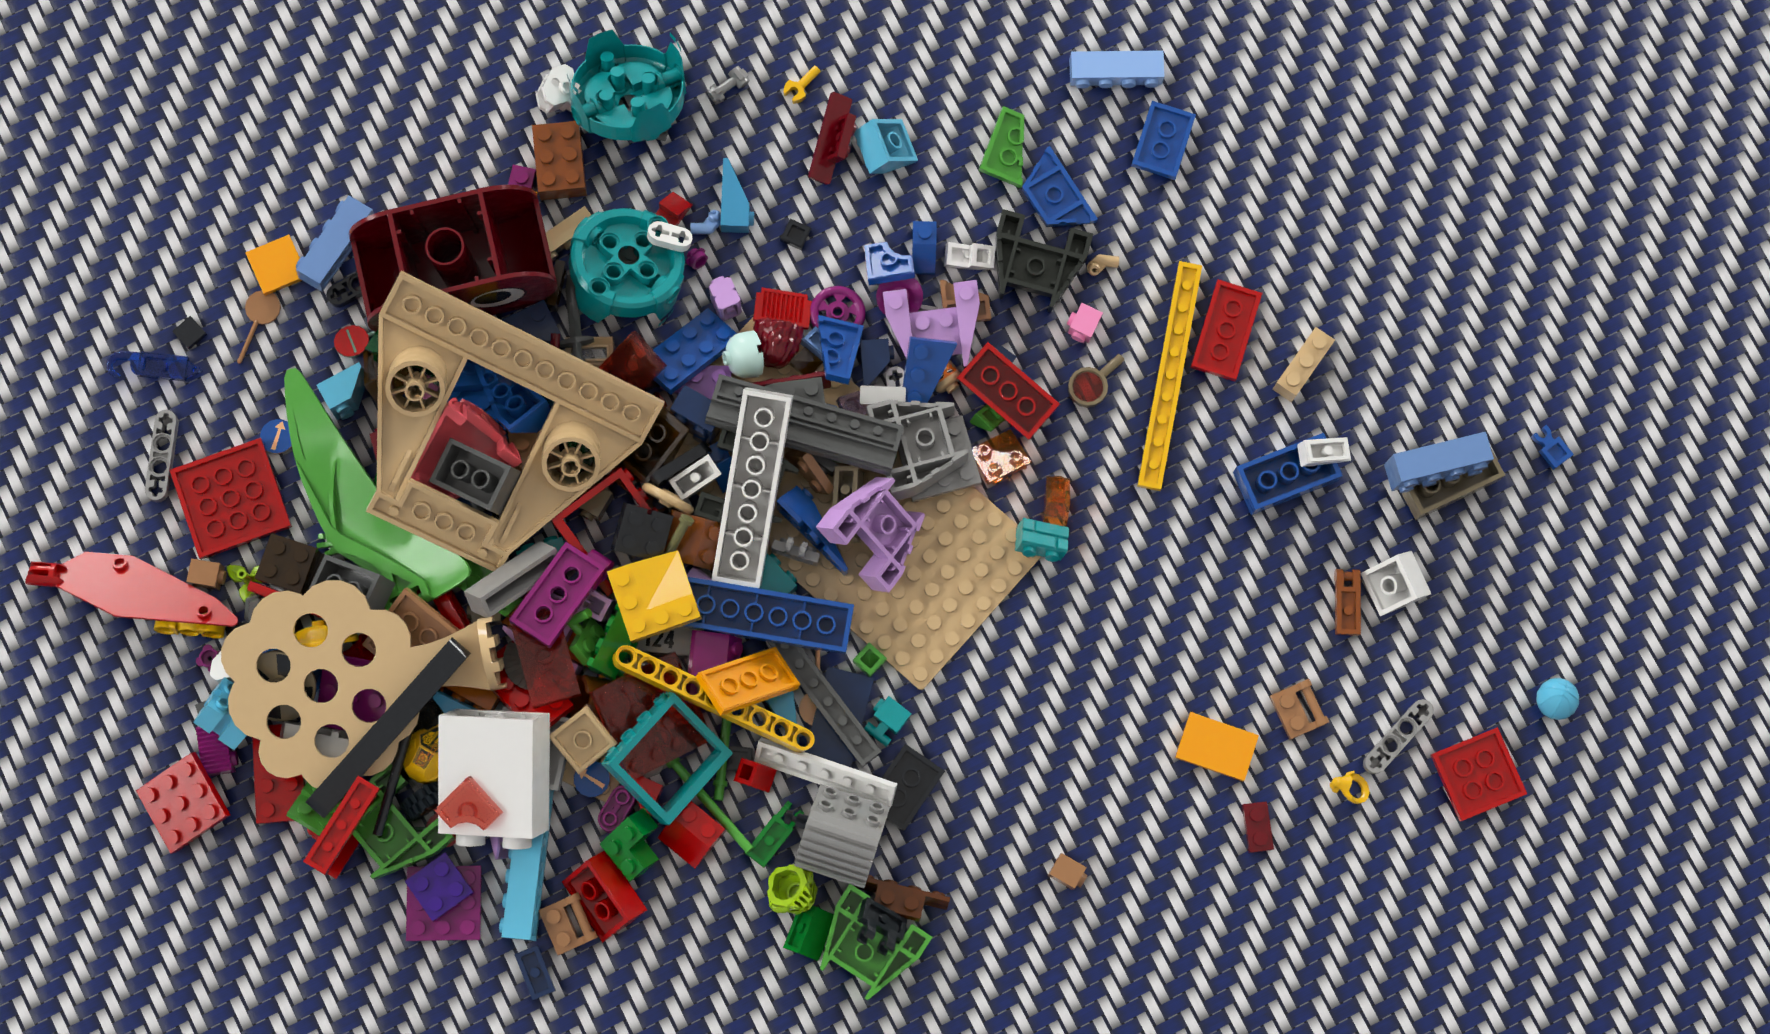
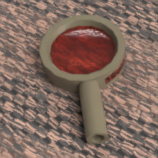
M1117 354L1100 371L1092 367H1084L1075 371L1068 383V393L1072 401L1086 408L1095 407L1100 404L1107 395L1108 383L1106 377L1125 361L1124 358Z

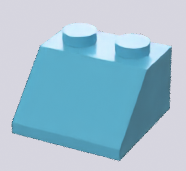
M872 119L854 133L869 174H884L918 161L902 119Z
M359 362L317 384L327 406L337 420L347 419L355 414L354 411L359 409L365 390L364 369Z

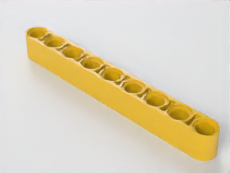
M621 646L614 653L612 658L613 664L619 670L666 692H674L679 698L720 716L714 705L709 703L708 696L696 679V676L632 646ZM627 652L631 657V662L628 664L622 663L619 660V653ZM642 663H650L653 667V673L645 674L641 669ZM665 673L674 675V684L670 685L664 681L663 676ZM687 683L696 685V695L687 693ZM755 704L742 708L739 716L733 715L731 712L720 716L794 752H805L813 746L815 741L814 735L809 729ZM754 714L762 716V726H756L753 723L752 717ZM776 724H780L785 728L784 736L781 737L775 733L774 728ZM799 734L807 739L805 747L798 745L796 741Z

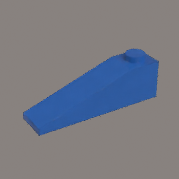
M479 364L474 366L493 413L500 424L510 433H537L542 429L551 410L545 398Z
M798 486L794 487L776 501L777 511L845 576L848 573V568L836 544L830 543L816 528L822 517L812 501L814 499L813 495L806 488L801 490Z

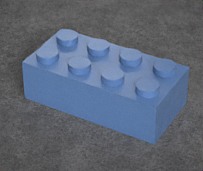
M1481 432L1393 454L1384 466L1391 490H1399L1400 493L1413 490V486L1422 484L1423 487H1429L1437 484L1436 481L1441 479L1449 482L1459 479V475L1468 473V476L1480 474L1483 469L1488 467V464L1494 457L1486 432Z

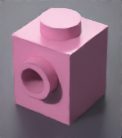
M1081 303L1077 313L1072 312L1067 322V325L1070 326L1068 334H1071V337L1078 342L1084 343L1085 341L1089 343L1103 312Z

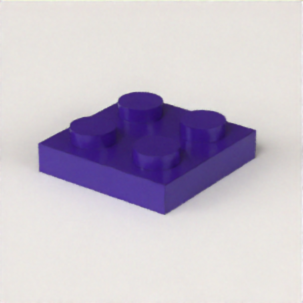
M446 852L405 881L433 922L474 893Z

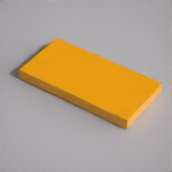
M776 646L698 672L696 675V679L720 716L797 690L801 685Z

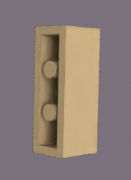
M1315 327L1272 390L1292 402L1335 340Z

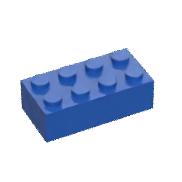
M1321 433L1306 440L1326 439L1324 433ZM1300 442L1239 465L1235 468L1233 474L1250 514L1254 515L1338 482L1343 476L1338 464L1331 463L1301 467L1297 447Z

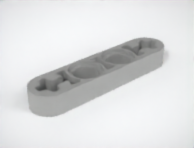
M170 410L160 411L156 415L145 484V494L153 502L164 501L168 497L170 489V469L173 468L179 426L177 416ZM167 416L172 420V423L167 424V431L171 435L159 433V431L165 432V425L161 421L166 420ZM166 438L170 441V446L168 449L161 451L157 448V444L161 439ZM165 462L167 466L165 472L161 474L155 473V464ZM153 477L157 479H165L164 482L159 480V488H161L163 491L162 493H158L156 497L155 494L151 492L152 489H156L157 487V481L155 479L152 480Z
M1424 699L1413 703L1365 756L1363 760L1364 769L1370 774L1382 772L1432 717L1434 712L1433 705ZM1424 705L1427 708L1425 710L1427 715L1419 716L1416 721L1411 718L1418 713L1419 709L1417 706L1422 707ZM1406 721L1412 725L1411 734L1405 735L1400 731L1402 722ZM1387 739H1393L1396 742L1397 749L1394 752H1388L1385 749L1384 742ZM1381 753H1382L1383 755H1385L1386 757H1389L1388 760H1386V758L1383 757V758L1378 762V765L1380 766V768H1378V767L1371 768V767H1370V765H1371V763H1372V762L1369 760L1370 758H1371V759H1375V758H1377Z

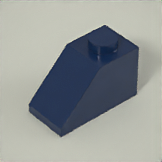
M888 338L860 340L863 385L873 386L890 367V360L894 359V346H889Z

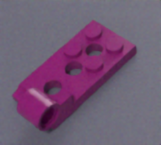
M565 542L510 617V623L548 648H551L590 592H594L598 585L608 577L607 571L613 569L614 562L595 549H592L586 555ZM569 570H576L579 572V576L576 580L569 581L565 578L566 573ZM554 590H563L565 592L564 597L561 600L552 599L551 594ZM541 609H548L550 616L546 620H540L537 618V613Z

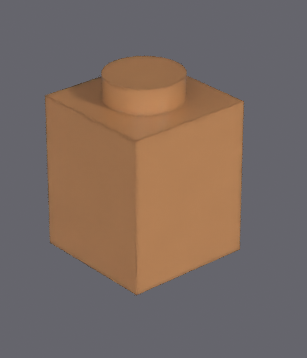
M191 558L186 582L195 587L220 591L221 585L225 584L227 572L220 563Z
M1060 853L1048 876L1074 890L1076 886L1081 888L1088 875L1084 872L1087 867Z

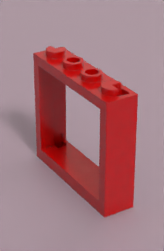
M617 467L550 520L567 543L586 555L588 554L563 519L618 478L640 507L648 510L651 509L646 503L649 498L641 488H635L632 483L635 479L627 468L622 470V468ZM607 579L598 585L606 596L613 593L611 583Z

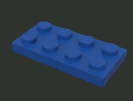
M707 308L638 361V366L671 395L722 356V352L726 351L729 339L737 333Z

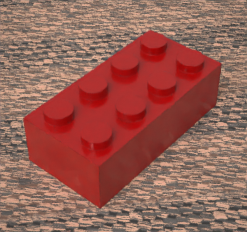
M989 342L985 344L957 377L962 384L1028 440L1036 434L1060 406L1058 401Z

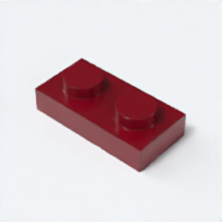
M1267 801L1243 804L1242 811L1249 853L1274 850Z

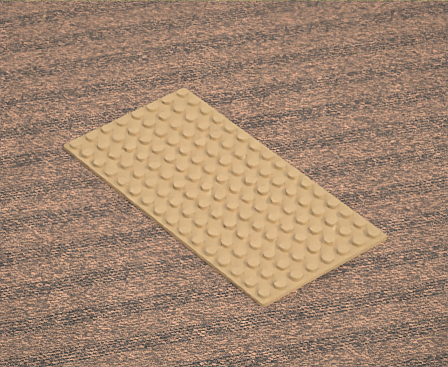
M753 317L738 333L753 330L755 323ZM801 344L797 354L804 348ZM722 356L710 364L725 366ZM789 363L781 369L764 366L762 375H759L760 377L740 378L732 373V378L753 383L766 381L771 378L779 379L801 374L790 366ZM823 363L816 371L824 372ZM851 380L849 385L831 381V388L823 389L825 403L867 415L866 406L871 404H860V388ZM722 429L720 430L712 444L718 442ZM688 433L674 459L700 444L693 439L692 434ZM785 447L784 455L792 448ZM898 450L896 462L892 469L902 467ZM836 463L838 466H852L845 463ZM860 468L864 473L863 485L875 477H886L884 474ZM785 470L776 501L796 486L801 490L806 488L813 495L814 499L812 501L823 518L833 505V491L829 495L816 493L799 472L795 474ZM827 474L826 476L834 486V476L831 477ZM716 480L696 493L699 497L702 491L723 499L726 495V492H721ZM973 486L912 502L911 497L898 500V503L905 511L922 512L925 514L920 530L916 531L911 543L913 545L911 554L906 556L903 564L906 566L903 575L889 593L872 590L858 575L874 554L861 538L860 543L836 544L848 568V573L845 576L821 553L817 567L775 553L773 554L780 560L781 564L779 566L784 572L789 570L797 579V583L814 598L854 604L850 630L866 644L870 642L887 658L886 661L917 689L923 690L1041 558V556L1026 557L1022 552L1015 551L1017 524ZM775 502L773 515L782 518V522L772 523L770 544L768 545L767 553L769 555L772 553L771 548L774 539L780 541V538L788 539V537L794 538V546L800 547L802 542L805 541L808 542V546L815 548L777 511V503Z

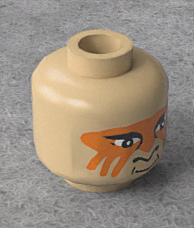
M949 360L935 388L938 393L947 391L950 394L960 386L957 383L959 381L957 377L960 375V372L951 360Z

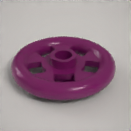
M831 286L820 291L813 299L810 307V320L813 327L816 326L818 328L817 319L821 311H826V317L847 321L849 314H853L856 316L855 324L863 325L865 321L866 310L862 299L855 291L844 286ZM834 296L836 301L827 305L825 299ZM845 297L853 302L850 308L842 302ZM835 309H840L842 311V314L840 316L834 315L833 311Z

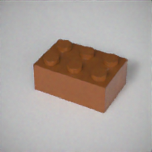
M576 121L532 125L540 200L587 196L580 126Z

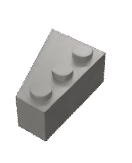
M282 721L280 738L294 736L299 731L301 723ZM322 726L315 737V744L318 751L323 755L338 757L346 751L349 745V737L346 731Z

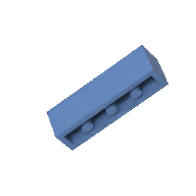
M349 195L345 201H341L338 204L334 217L325 222L322 228L323 232L319 238L313 239L309 246V252L305 257L302 256L296 264L298 278L321 292L324 291L352 251L349 239L350 228L359 220L374 214L373 209Z

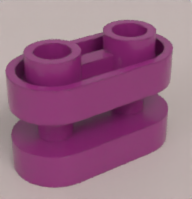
M618 786L612 791L598 815V823L607 833L614 831L631 814L637 800L623 786Z

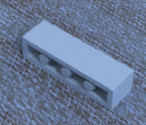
M1163 51L1071 52L1069 59L1070 86H1076L1077 88H1088L1090 86L1110 88L1113 85H1122L1124 88L1145 85V87L1154 88L1162 85L1164 80Z

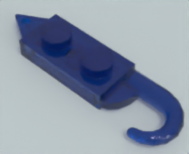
M116 351L110 355L106 363L107 371L116 378L121 377V374L116 373L113 369L114 363L118 360L130 361L132 372L139 377L186 382L187 378L203 372L202 369L189 361L188 356L150 352Z

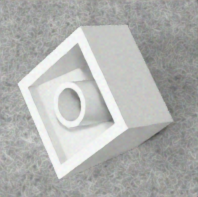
M1412 551L1398 554L1360 573L1380 616L1412 604L1431 594Z

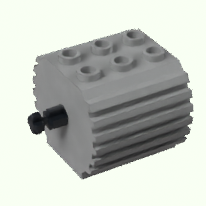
M820 784L809 816L801 813L798 816H794L793 811L788 810L784 818L785 824L789 825L792 821L795 822V827L804 829L794 866L865 888L890 806Z

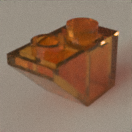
M1046 476L1043 522L1067 527L1070 509V478Z

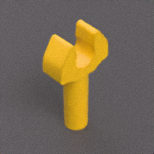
M814 65L798 82L788 80L784 86V96L789 94L791 90H796L798 93L792 98V103L802 102L806 98L804 88L821 72L820 69Z

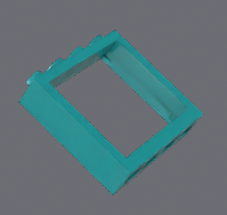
M665 692L659 698L654 699V705L649 711H644L637 718L638 723L632 729L630 728L622 734L620 738L622 741L616 747L614 746L607 751L608 754L601 765L660 824L670 825L733 752L674 692ZM673 706L707 740L714 750L662 808L619 763L666 711Z

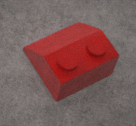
M690 801L673 822L665 826L658 839L696 869L724 835L726 829Z

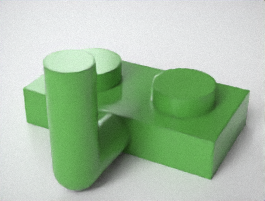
M589 608L574 614L567 624L576 634L569 649L583 666L587 664L590 657H594L595 646L599 638L606 635L603 628L592 618V612Z

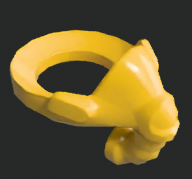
M1354 771L1347 772L1342 777H1335L1330 782L1332 792L1337 793L1341 790L1343 795L1352 803L1361 804L1369 797V786L1366 780L1359 774H1355ZM1352 781L1360 785L1361 796L1359 798L1353 797L1349 791Z

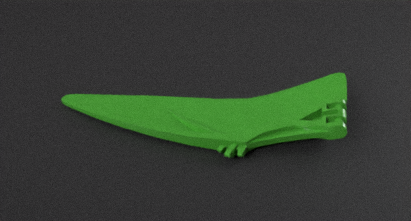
M296 368L288 369L284 382L291 445L301 481L320 526L325 534H318V539L327 540V542L317 543V548H330L331 550H327L324 554L329 556L341 554L352 560L359 567L380 574L396 583L386 603L385 610L391 607L404 588L408 587L415 594L420 589L421 593L418 596L429 603L464 583L471 577V569L463 557L366 512V508L377 486L335 426L303 374Z

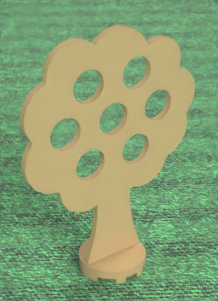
M326 580L312 586L304 595L289 590L274 592L258 603L253 610L250 623L235 628L225 638L221 648L222 665L225 672L235 681L228 696L229 714L235 726L245 735L261 740L258 753L262 765L269 773L281 778H291L302 774L303 778L312 787L318 788L377 722H365L355 715L353 710L355 696L364 689L379 691L386 701V712L452 637L471 654L443 686L472 687L491 691L507 688V682L501 683L500 671L504 668V657L497 658L495 648L501 643L499 634L492 635L489 622L494 621V617L479 618L474 623L445 638L411 647V633L406 622L400 616L388 610L371 609L366 596L350 583L342 580ZM316 614L325 620L328 634L321 645L307 647L297 640L295 624L301 616ZM363 633L374 641L376 654L368 665L354 666L345 660L343 644L350 635ZM278 649L288 656L290 671L284 680L269 682L259 674L257 661L264 651ZM314 670H328L337 679L338 691L335 697L328 702H316L305 691L306 678ZM289 705L299 713L301 726L294 736L280 738L270 731L268 716L270 711L276 706ZM420 712L363 776H372L382 772L394 761L399 748V742L412 733L418 723ZM336 724L346 731L349 737V745L342 755L327 757L318 751L315 737L322 726Z

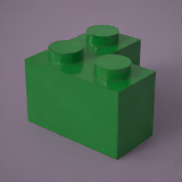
M644 808L628 816L600 843V846L629 882L644 874L659 860L644 841L659 826Z

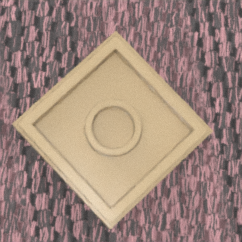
M588 705L550 734V740L578 775L603 756L610 748L618 744Z

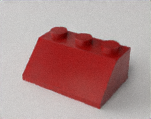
M605 851L585 861L562 881L570 895L579 892L581 897L580 903L586 917L602 943L647 911V908L631 884Z

